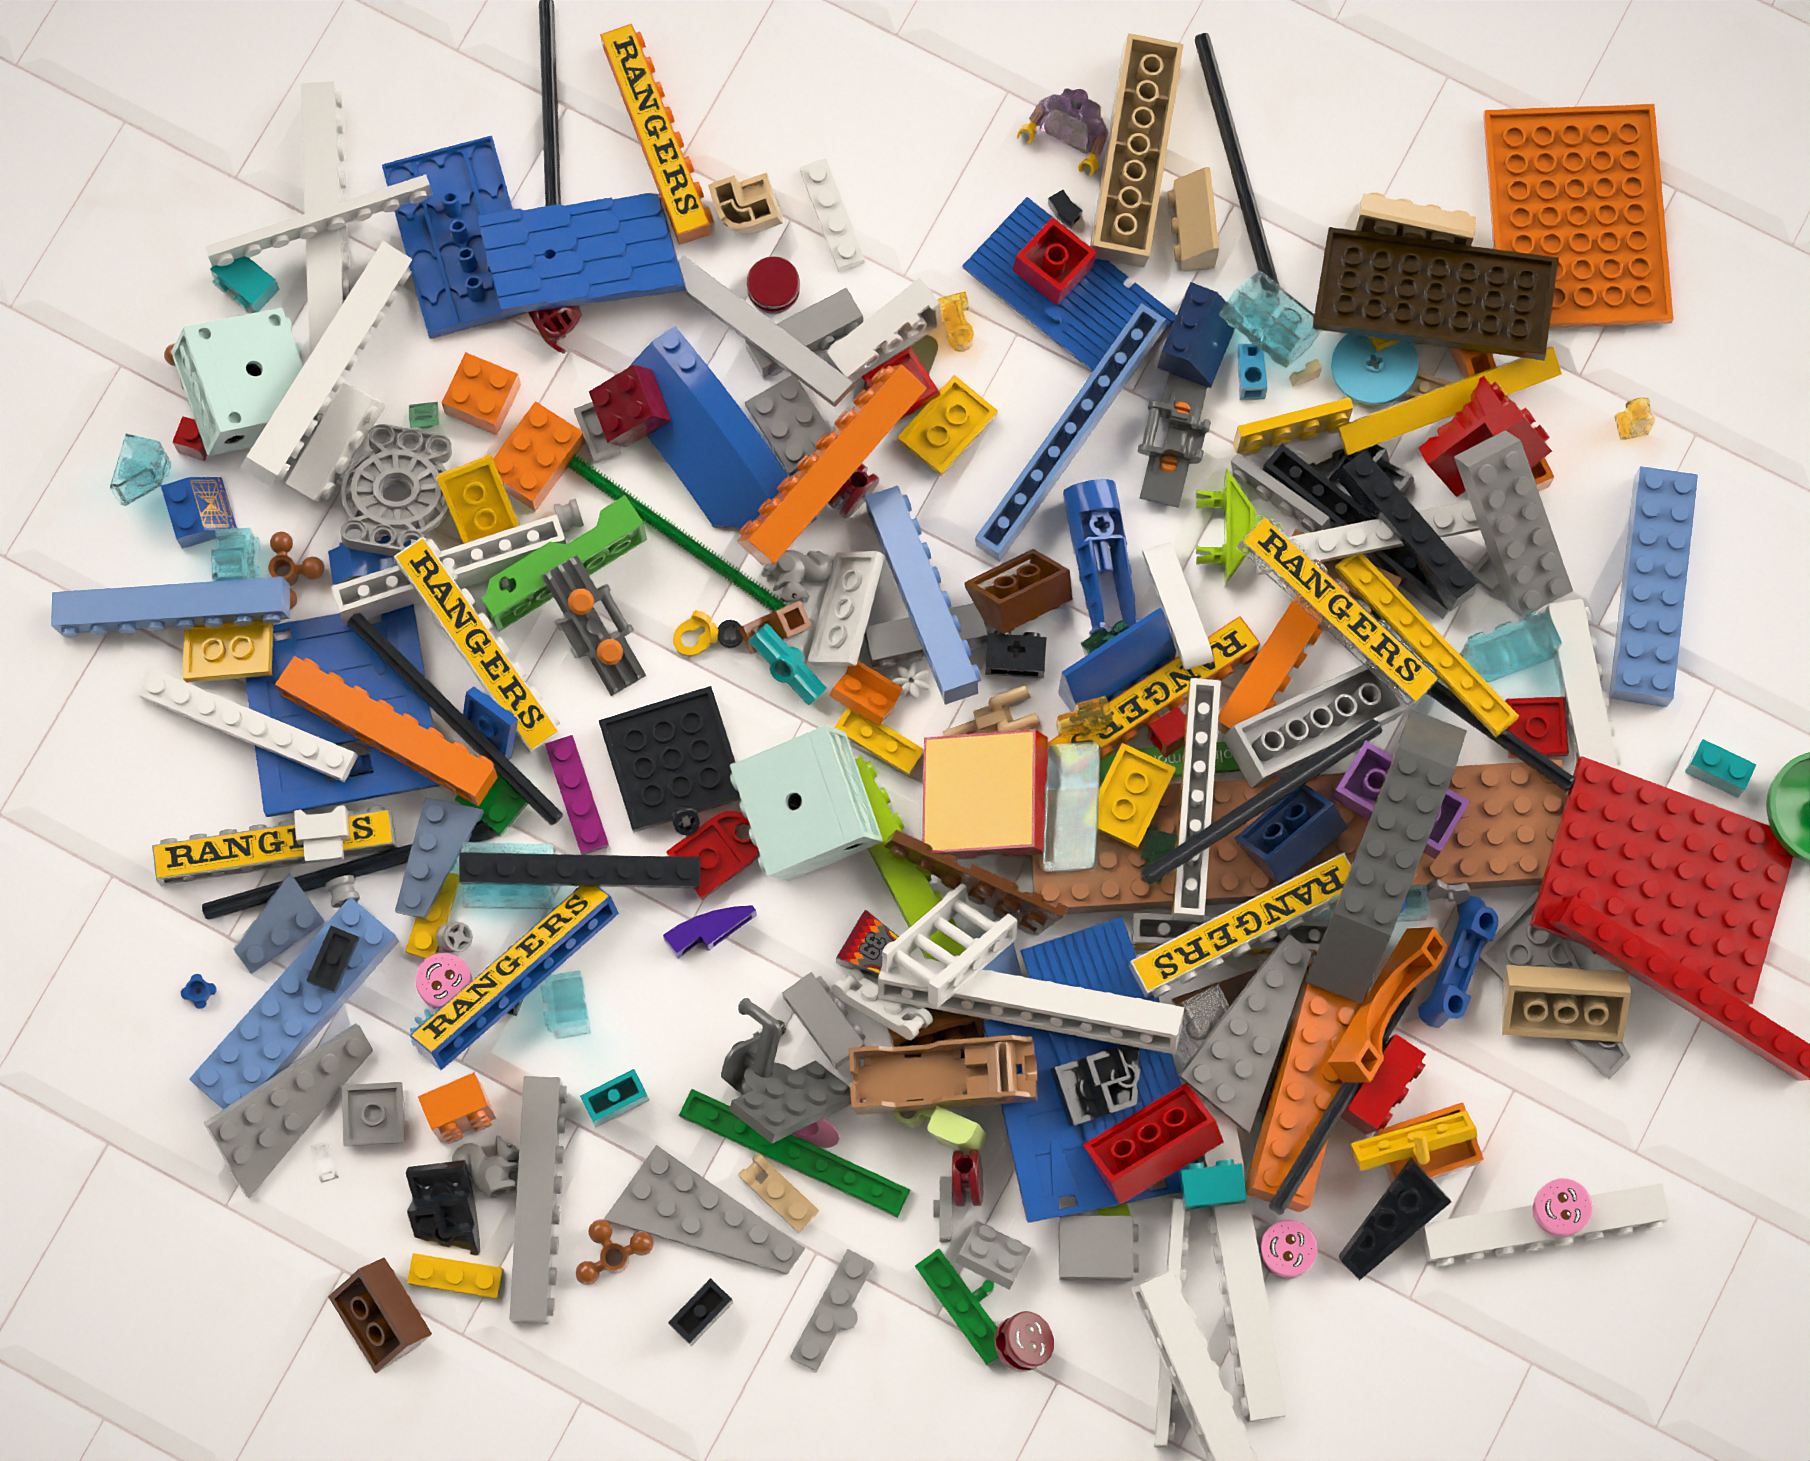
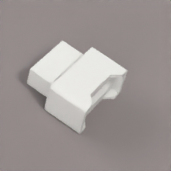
M337 806L332 813L307 815L302 810H295L296 841L299 845H304L305 862L311 864L315 862L344 860L343 841L350 840L348 810L346 807Z

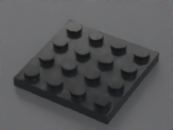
M712 686L598 720L633 833L672 821L673 812L680 806H691L699 813L741 800L739 791L733 787L730 775L733 774L730 765L735 763V759Z

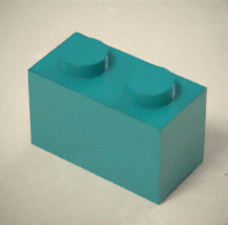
M243 256L234 259L229 265H215L210 268L214 278L213 284L223 293H226L227 290L235 296L234 301L245 311L250 308L254 313L259 312L280 290L276 279L249 257Z
M1702 739L1695 747L1684 773L1738 798L1745 791L1757 764Z
M634 1068L580 1095L595 1128L649 1101V1097Z
M1233 1159L1217 1161L1216 1166L1204 1168V1163L1188 1164L1185 1166L1186 1170H1181L1179 1173L1184 1211L1244 1204L1247 1200L1242 1163L1234 1164Z

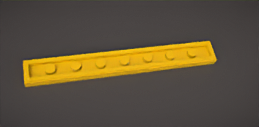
M1547 347L1545 361L1518 358L1337 426L1345 454L1350 455L1451 417L1456 412L1462 411L1463 406L1471 401V394L1476 388L1479 378L1483 375L1491 384L1496 381L1506 395L1562 375L1554 347Z
M1364 554L1346 557L1335 566L1336 572L1495 737L1499 736L1518 719L1519 715Z

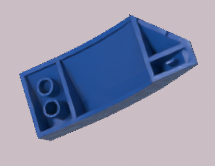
M674 326L653 340L629 365V367L634 364L653 369L672 420L646 436L712 524V527L723 529L725 526L742 528L749 520L753 522L760 515L758 509L768 498L772 500L779 493L777 487L788 477V474L723 384L678 328Z

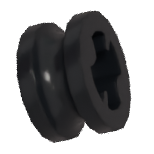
M725 620L718 626V641L725 648H736L743 641L738 628L741 624L735 620ZM730 628V631H732V628H735L737 630L735 632L736 639L731 640L730 637L728 640L724 639V630Z
M680 806L672 814V823L679 834L685 836L692 835L698 830L700 825L699 816L691 806ZM683 815H687L688 818L693 817L690 819V825L684 826L681 818Z

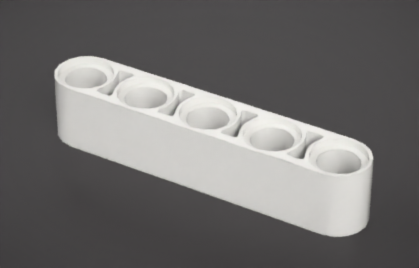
M1167 542L1142 550L1147 570L1184 669L1188 670L1213 662L1214 658L1209 641L1172 543Z

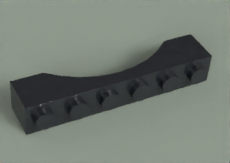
M1364 451L1344 465L1338 478L1340 484L1357 503L1374 513L1400 539L1417 562L1431 590L1451 612L1473 596L1479 584L1477 579L1371 456Z

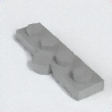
M1237 453L1231 460L1232 475L1239 483L1252 486L1259 497L1265 501H1270L1274 507L1287 517L1291 518L1294 516L1308 532L1331 529L1330 519L1326 514L1244 456Z
M847 1249L792 1351L791 1359L816 1372L818 1371L839 1330H850L857 1324L858 1314L852 1305L875 1264L874 1262Z

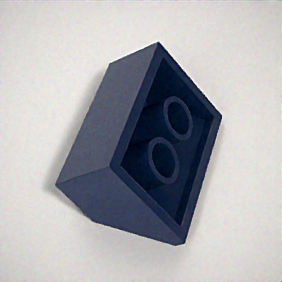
M1190 282L1161 351L1157 368L1211 388L1240 316L1217 291Z
M1304 784L1271 806L1234 839L1264 874L1281 885L1310 860L1314 859L1332 841L1336 840L1348 827L1333 802Z

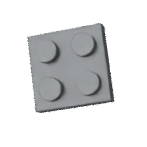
M403 1082L341 1085L344 1147L405 1143Z
M976 1221L955 1263L1010 1290L1031 1247L995 1230L989 1225Z

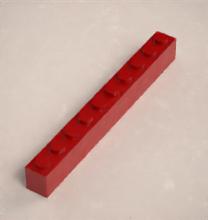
M1577 896L1564 897L1549 922L1550 925L1796 1080H1810V1044Z

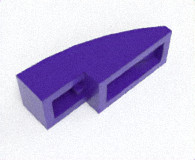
M753 905L713 910L675 926L662 936L666 944L679 959L701 942L710 951L756 917L757 912Z

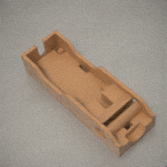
M1008 1035L943 1040L927 1045L849 1048L850 1073L853 1076V1084H850L851 1108L856 1115L936 1109V1106L956 1108L1038 1101L1037 1063L1032 1036ZM962 1052H965V1058H961ZM921 1055V1057L906 1058V1056ZM861 1059H864V1066H860ZM1017 1066H1022V1074H1017Z

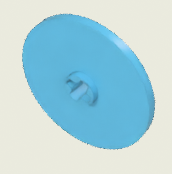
M1346 334L1339 341L1333 352L1331 360L1332 376L1337 387L1348 398L1350 397L1361 404L1383 405L1401 398L1413 386L1418 374V355L1411 342L1399 341L1377 352L1369 337ZM1375 361L1379 364V369H1374L1373 366H1370V362Z

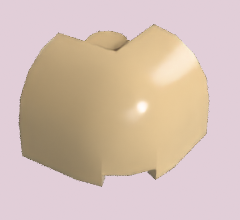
M767 172L740 182L735 175L708 184L718 216L724 225L732 231L741 234H753L783 224L780 205L776 200Z

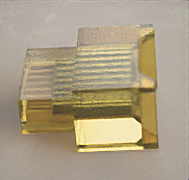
M1106 696L1077 703L1073 712L1058 715L1055 725L1059 738L1079 734L1082 740L1110 732L1107 724L1113 722Z

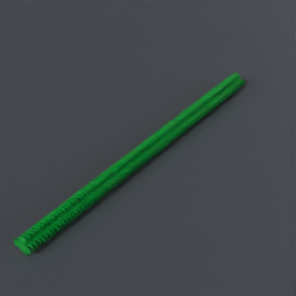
M576 454L573 456L568 467L570 470H573V472L585 478L584 480H588L587 482L608 494V497L611 496V499L614 498V501L626 495L640 518L646 521L645 523H649L648 525L658 529L657 531H660L661 534L663 533L664 536L666 535V538L669 537V540L675 541V544L678 543V546L684 548L683 550H687L686 552L696 556L695 558L707 564L708 567L710 566V569L716 570V573L719 572V575L728 579L727 581H731L730 583H734L733 585H737L736 587H740L739 589H743L742 591H745L746 594L748 593L749 596L751 595V598L754 597V600L757 599V602L760 601V604H763L772 612L787 606V602L784 604V601L781 602V598L778 600V596L776 598L775 594L772 596L773 592L769 593L770 590L766 591L767 587L763 589L764 585L760 587L761 583L757 585L758 581L754 583L755 579L751 581L752 577L748 579L749 575L747 577L745 576L746 573L743 575V570L740 573V568L737 571V566L734 569V564L732 567L731 562L728 565V560L725 562L726 558L722 560L723 556L719 558L720 554L716 556L717 552L713 554L714 550L710 552L711 548L707 550L708 546L704 548L705 544L703 546L701 545L702 542L699 544V539L696 542V537L693 540V535L691 538L690 533L687 536V531L685 533L684 529L681 531L682 527L678 529L679 525L675 527L676 523L672 525L673 521L669 523L670 519L666 521L667 517L663 519L664 515L660 517L661 513L659 515L658 511L655 513V508L652 511V506L649 509V504L647 507L646 502L643 505V500L642 502H640L641 499L637 500L638 496L634 498L635 494L631 496L632 492L628 494L629 490L625 492L626 488L622 490L623 486L619 488L620 484L617 486V482L615 484L614 480L611 482L612 478L608 480L609 476L606 478V474L602 476L603 472L599 473L600 470L596 471L597 467L594 469V465L591 467V463L588 466V461L585 464V459L580 458V455L576 457Z

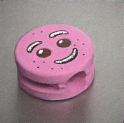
M439 953L430 956L420 965L416 974V988L422 1000L429 1007L436 1010V1008H440L459 993L465 985L473 980L468 966L461 958L450 953Z
M1568 1178L1554 1179L1537 1192L1533 1201V1215L1538 1226L1547 1234L1555 1237H1569L1579 1232L1589 1222L1592 1215V1200L1588 1191L1577 1181Z
M1295 1220L1276 1222L1267 1229L1261 1238L1259 1245L1260 1259L1264 1267L1277 1277H1298L1304 1274L1316 1259V1238L1312 1231L1301 1222Z

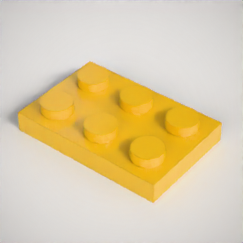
M955 374L940 389L941 395L931 400L897 437V441L940 476L951 467L998 415V410Z
M491 454L436 475L463 544L520 526Z
M255 620L248 626H238L234 622L223 623V626L218 628L194 625L193 629L184 630L182 679L189 683L272 675L273 624L263 623V620Z
M1122 743L1084 820V825L1138 850L1176 768Z

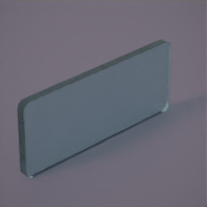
M1096 742L1051 745L1048 749L1043 867L1048 872L1092 870L1096 866L1101 747Z

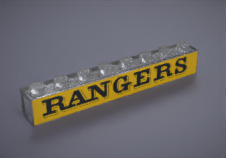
M1264 516L1238 544L1237 548L1409 708L1416 705L1440 679L1435 674L1437 671L1434 666L1426 660L1421 661L1414 654L1415 650L1405 640L1399 641L1392 634V628L1381 619L1378 621L1371 615L1369 606L1360 599L1356 601L1348 593L1349 589L1339 579L1334 580L1326 573L1328 570L1325 565L1317 559L1312 560L1305 553L1306 549L1299 541L1289 539L1283 533V527L1272 518L1269 520Z

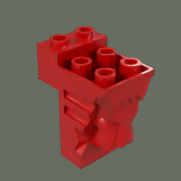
M1484 375L1479 378V382L1471 394V401L1463 406L1462 411L1456 412L1455 417L1450 422L1437 429L1438 436L1430 437L1424 444L1418 447L1427 465L1456 498L1464 493L1466 489L1454 456L1505 430L1521 440L1530 468L1553 452L1546 442L1550 439V436L1541 424L1537 427L1534 426L1533 423L1536 420L1526 407L1521 410L1511 399H1503L1506 394L1495 381L1491 384Z

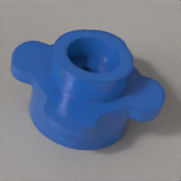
M193 974L185 988L181 989L180 994L184 1000L189 999L193 1002L197 1009H203L207 1005L206 1001L211 995L216 993L217 988L214 983L206 982L201 974ZM197 989H201L200 994L196 993Z

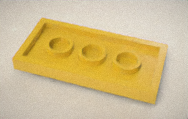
M1351 398L1237 426L1233 441L1235 453L1252 455L1261 451L1263 447L1272 445V448H1278L1281 444L1287 445L1289 441L1300 438V441H1307L1315 438L1318 433L1328 431V434L1338 433L1337 426L1348 423L1352 414L1353 405Z

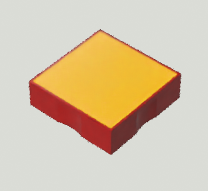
M1036 729L924 737L922 841L933 848V853H949L956 856L957 860L973 859L990 854L1004 856L1047 854V810L1044 795L1048 774V737Z

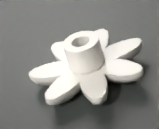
M916 662L911 664L909 671L903 666H898L899 674L902 677H897L892 681L897 685H903L900 697L906 695L910 690L912 697L918 699V688L922 690L930 689L929 685L922 681L929 675V671L924 670L917 673L918 667Z

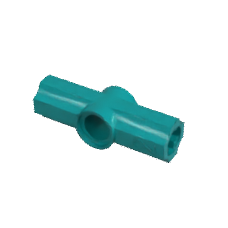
M765 624L748 640L770 664V673L773 678L778 682L787 683L807 705L812 704L827 689L805 665V656L802 651L793 646L789 647L768 624Z

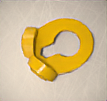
M695 610L691 618L681 623L675 630L673 645L681 655L696 656L705 651L711 643H717L718 628L715 623H711L709 615ZM700 627L705 628V632L699 636L698 643L695 646L687 647L682 643L681 638L685 632H695Z

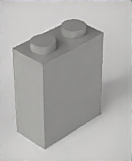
M1133 1216L1059 1217V1280L1132 1281L1134 1273H1139V1254H1133V1242H1139V1225L1133 1224Z

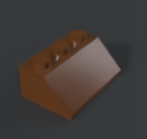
M1031 549L964 582V587L984 622L1002 634L1011 632L1016 627L1035 620L1039 616L1073 600L1070 570L1035 549Z
M927 1007L924 1009L930 1012L933 1022L926 1028L921 1027L919 1034L912 1040H908L887 1028L892 1047L927 1045L943 1040L985 1037L980 1017ZM965 1052L961 1053V1058H965ZM921 1055L906 1056V1058L921 1057Z
M385 1257L359 1268L328 1296L375 1374L416 1349L432 1335L426 1322Z

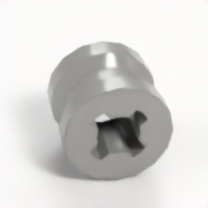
M576 498L571 499L565 505L559 503L553 505L563 532L568 531L569 527L572 526L578 528L584 526Z
M353 875L341 876L325 884L327 891L332 895L330 901L332 908H341L350 897L356 902L361 899L359 892L354 889L355 879Z
M462 922L443 924L436 933L437 944L445 952L465 951L470 947L473 940L472 930Z

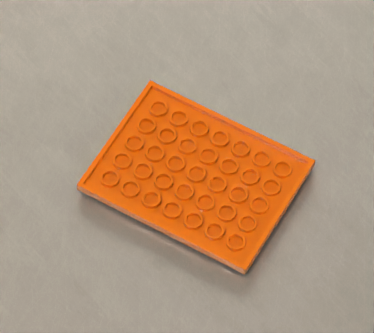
M1655 104L1484 110L1483 125L1493 249L1559 258L1549 328L1672 323L1674 317Z

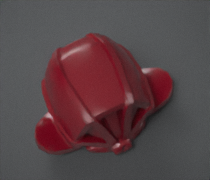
M579 305L528 312L547 345L559 353H566L567 350L559 346L557 342L565 339L579 323L580 317L583 315Z

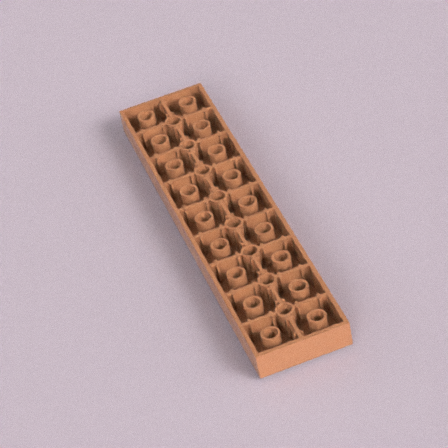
M1551 760L1563 768L1562 760ZM1524 762L1456 766L1448 789L1469 800L1470 803L1436 860L1425 853L1422 854L1408 893L1426 892L1428 883L1436 879L1441 880L1447 885L1467 883L1470 889L1541 885L1566 801L1565 790ZM1346 773L1319 774L1306 783L1307 786L1334 803L1348 828L1287 881L1342 853H1345L1349 863L1352 865L1369 820L1332 799L1335 790ZM1275 777L1252 789L1246 779L1214 781L1211 824L1283 777ZM1171 783L1168 785L1138 850L1084 825V820L1100 788L1045 791L1047 854L1031 855L1033 891L1043 895L1045 903L1053 907H1057L1058 903L1067 906L1068 909L1065 914L1172 908L1175 870L1152 885L1145 883L1141 871L1177 847L1181 783ZM1265 811L1209 847L1205 906L1245 903L1280 885L1264 874L1234 839Z

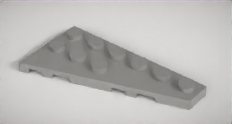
M1538 891L1495 934L1493 941H1489L1481 951L1479 960L1503 982L1506 965L1581 969L1562 937L1529 925L1538 897ZM1565 1039L1608 1080L1631 1057L1623 1042Z
M1290 934L1284 935L1178 1074L1180 1079L1246 1133L1251 1131L1312 954Z
M357 1023L203 1123L247 1198L252 1196L340 1091L341 1085H345L373 1051L363 1030Z
M657 1145L603 1219L613 1224L647 1232L664 1239L708 1250L784 1274H789L805 1251L803 1246Z

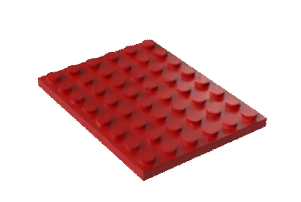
M1584 756L1579 757L1573 773L1575 782L1569 789L1529 925L1579 943L1549 924L1561 900L1564 897L1575 895L1748 1005L1753 1004L1794 856L1783 848L1771 827L1767 824Z

